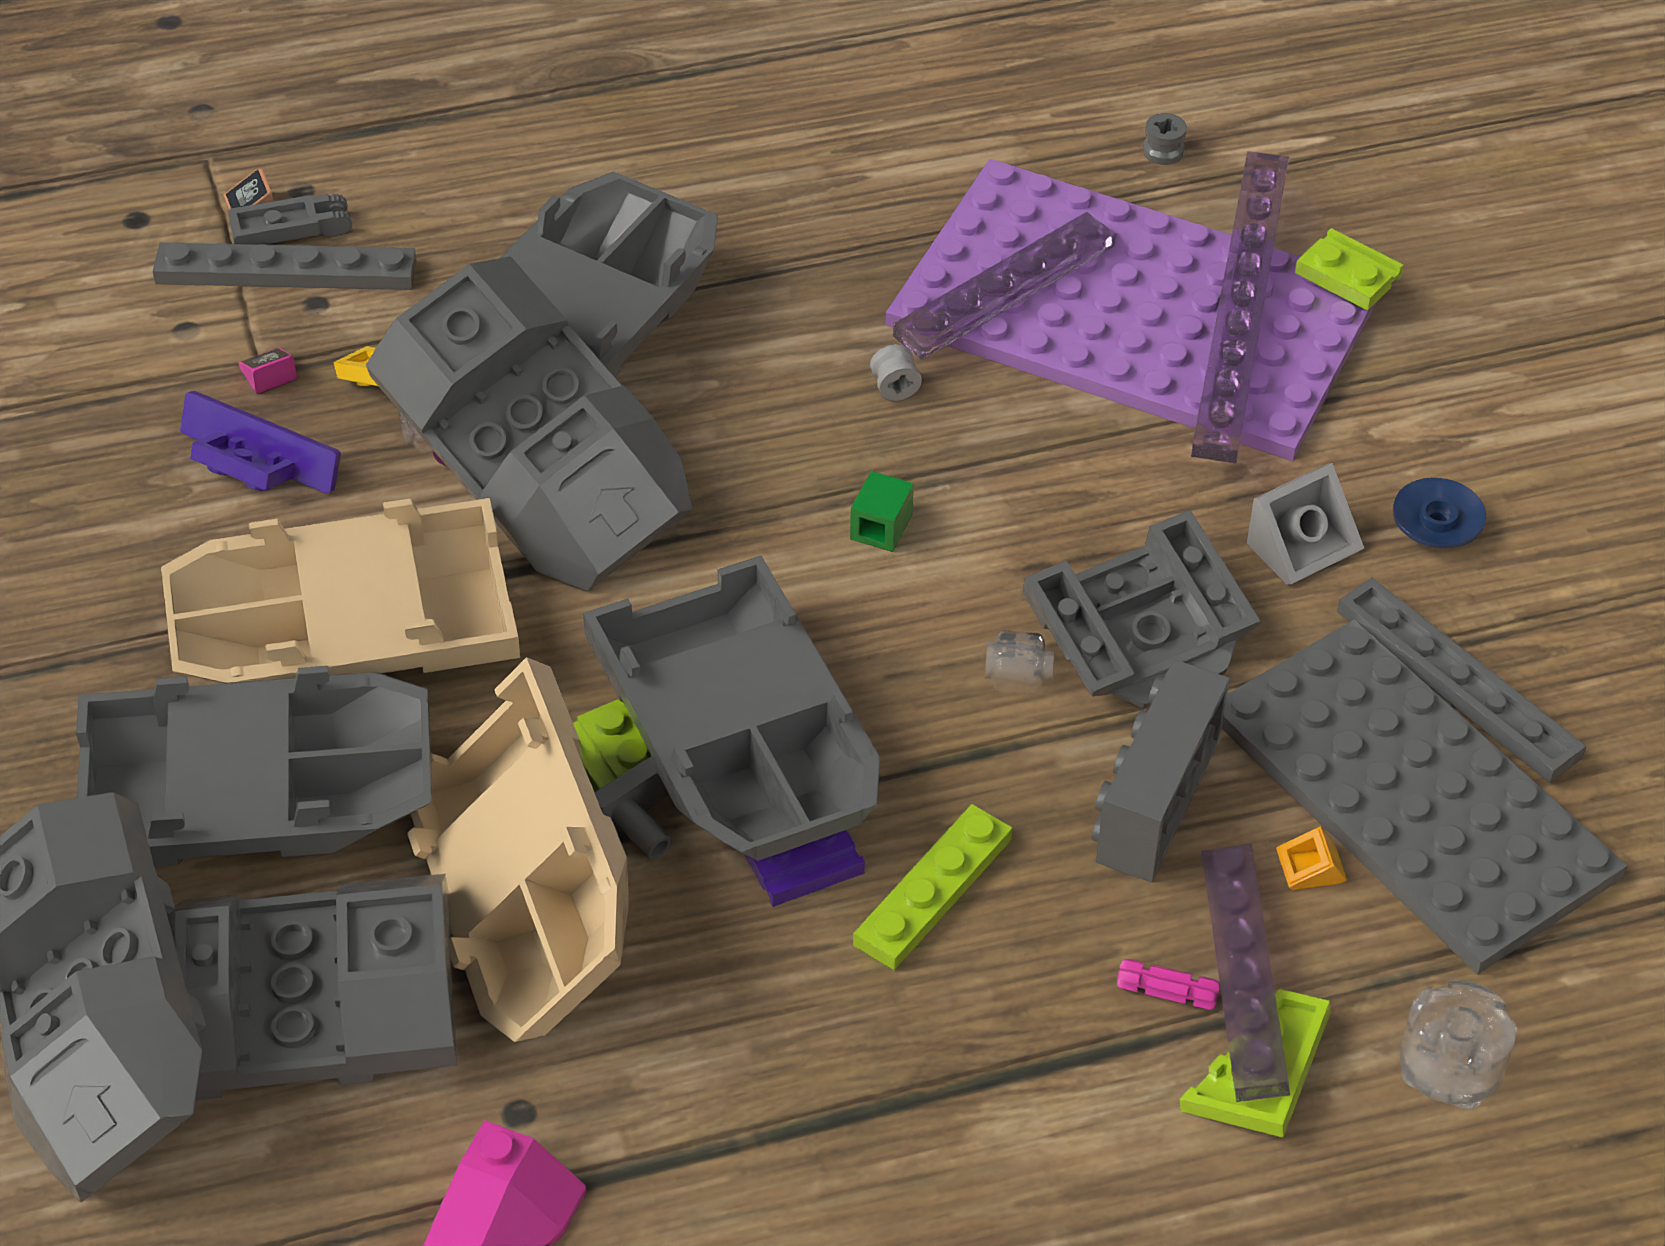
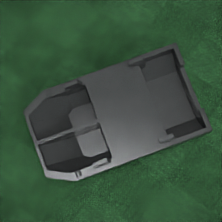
M613 171L571 187L561 197L553 195L539 209L538 220L500 258L511 256L566 318L568 325L612 375L616 377L620 373V365L658 324L669 320L693 294L714 250L718 214L706 211V209Z
M511 256L468 264L397 317L366 363L370 377L474 499L490 498L494 521L532 567L541 574L588 592L598 582H601L677 523L681 517L686 516L693 510L682 459L654 418L625 385L622 386L568 325L566 318Z
M761 555L717 569L718 584L636 611H632V604L627 598L583 613L584 633L620 702L625 704L657 765V772L676 808L697 825L739 852L757 861L861 825V822L866 819L877 805L880 757Z
M328 666L298 668L296 678L201 686H189L187 676L157 678L155 689L78 695L76 735L80 746L77 798L114 792L138 803L154 867L179 865L184 858L281 851L282 857L334 853L433 803L428 689L376 672L330 676Z
M114 792L39 804L0 836V1021L3 1030L1 1032L5 1080L13 1118L50 1173L80 1202H83L92 1192L97 1191L177 1128L181 1122H184L193 1115L202 1057V1047L197 1031L200 1032L206 1027L200 1001L187 993L167 913L169 914L175 909L169 884L157 877L139 805Z
M446 873L341 884L338 891L239 900L238 894L186 899L174 905L175 909L171 913H167L187 993L200 1001L206 1024L203 1030L197 1031L202 1047V1057L195 1100L222 1098L223 1091L228 1089L338 1078L340 1085L372 1082L374 1074L457 1066L449 935H451L450 905Z

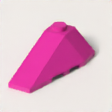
M484 1120L458 1165L423 1246H552L565 1233L587 1192L586 1185L534 1138Z

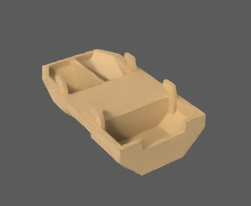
M490 498L419 509L416 508L412 499L383 503L384 514L286 529L283 528L278 518L249 523L251 534L213 539L199 545L161 566L172 671L182 675L227 684L296 678L298 668L328 666L330 676L372 672L380 674L418 667L422 668L423 673L520 658L518 633L511 601L509 602Z
M527 657L494 689L497 697L506 701L448 759L431 753L433 803L411 813L415 828H412L407 833L414 855L423 859L426 858L431 875L446 873L449 891L450 925L453 935L449 939L450 959L453 967L461 970L465 969L480 1015L514 1042L545 1036L620 966L629 908L627 857L611 817L605 816L602 813L581 760L579 737L551 667Z

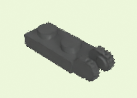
M338 193L314 197L307 195L231 208L228 211L234 244H271L317 236L320 233L328 238L336 237L339 234L342 236V234L350 231L353 224L350 214L346 212L348 211L346 198L338 195Z

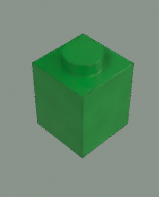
M871 471L851 506L850 540L893 552L913 515L914 483Z

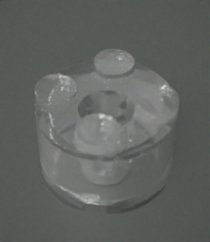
M1456 980L1449 981L1446 987L1432 990L1433 986H1430L1417 995L1409 1011L1399 1054L1402 1079L1409 1086L1418 1089L1421 1093L1436 1101L1457 1105L1463 1109H1473L1478 1107L1482 1100L1492 1095L1503 1081L1516 1039L1517 1029L1514 1019L1511 1021L1505 1011L1506 1004L1496 993L1477 983Z

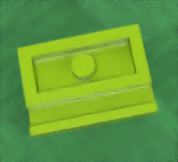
M1331 228L1324 239L1320 238L1297 260L1295 273L1368 311L1391 288L1392 282L1398 281L1402 277L1404 265Z
M619 699L577 716V721L573 723L580 740L581 760L594 792L652 756L625 704L620 702Z

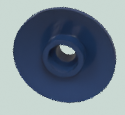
M1445 478L1415 480L1398 492L1393 504L1394 520L1400 530L1412 540L1434 548H1456L1472 542L1480 535L1486 521V510L1477 494L1465 485Z

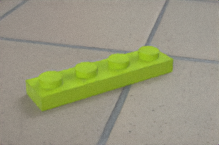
M971 804L853 933V946L895 971L1012 840L1013 828Z

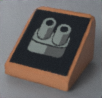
M262 168L253 171L223 194L228 210L273 201L272 192Z

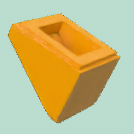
M1321 826L1276 847L1288 886L1292 891L1337 885L1347 881L1335 843Z

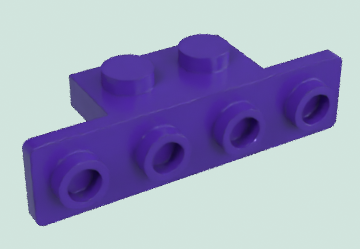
M193 390L186 393L180 431L187 436L197 439V441L192 443L190 459L206 465L207 469L212 473L230 475L242 480L247 487L253 490L267 491L290 479L324 493H330L335 490L341 452L338 449Z

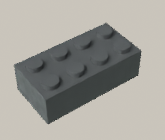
M1175 659L1165 677L1160 675L1156 677L1149 695L1151 706L1148 712L1144 710L1139 711L1131 732V738H1134L1130 747L1122 745L1113 769V773L1116 776L1112 783L1104 781L1096 800L1095 809L1102 811L1096 820L1092 832V840L1098 842L1096 863L1148 882H1153L1220 741L1229 677Z

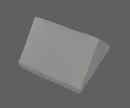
M1333 463L1319 467L1253 500L1247 544L1286 585L1293 584L1364 549Z

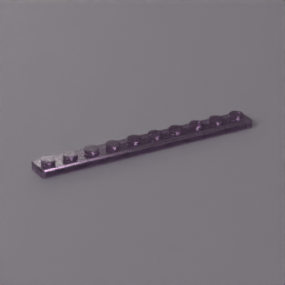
M1247 151L1191 457L1237 463L1289 157Z

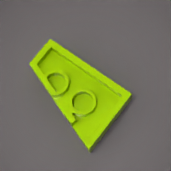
M1279 989L1242 1029V1037L1225 1056L1220 1054L1209 1066V1074L1196 1088L1190 1087L1179 1099L1181 1112L1284 1138L1331 1014L1330 1001Z

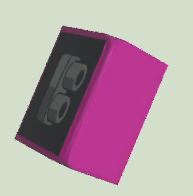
M281 348L238 362L239 368L256 394L297 380L294 358L290 353Z

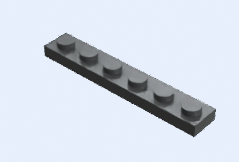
M159 242L153 276L155 284L412 290L416 267L415 248Z
M1371 577L1339 599L1337 613L1349 622L1355 619L1422 681L1548 782L1551 783L1583 759L1586 745Z

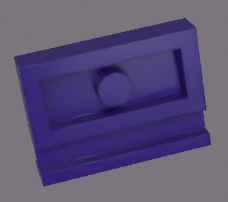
M847 830L759 861L744 854L761 887L767 891L772 907L865 874V861L856 852L855 843Z

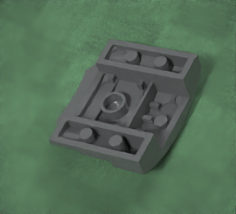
M1191 510L1149 526L1145 546L1077 574L1073 572L1066 560L1025 577L1022 593L1044 629L1050 630L1067 661H1071L1090 695L1093 697L1112 694L1140 708L1151 706L1149 695L1152 685L1158 675L1166 676L1174 659L1220 675L1225 674L1236 641L1260 624L1257 614Z

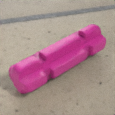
M1128 958L1123 959L1120 965L1117 986L1121 989L1138 992V988L1146 989V995L1186 1004V1000L1189 999L1194 1001L1193 1006L1208 1010L1214 1009L1217 1004L1220 982L1216 979L1199 976V980L1191 979V973L1151 964L1150 969L1143 968L1144 962Z

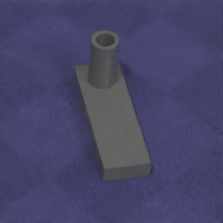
M651 756L596 791L595 795L603 815L611 817L615 829L620 828L649 859L655 860L667 852L672 844V838L645 812L669 795L657 772V765Z

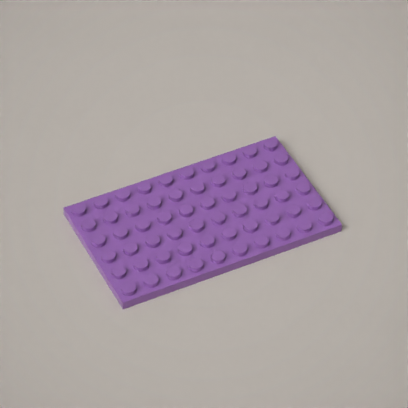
M989 159L886 311L885 325L1293 461L1376 303L1367 311L1296 274V263L1300 256L1138 206L1121 199L1103 195L1083 187L1065 183L1045 175L1027 171L1007 163Z

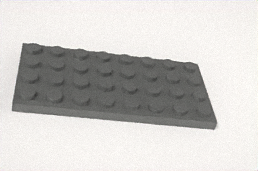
M1355 619L1227 694L1222 730L1477 975L1624 878L1627 865Z

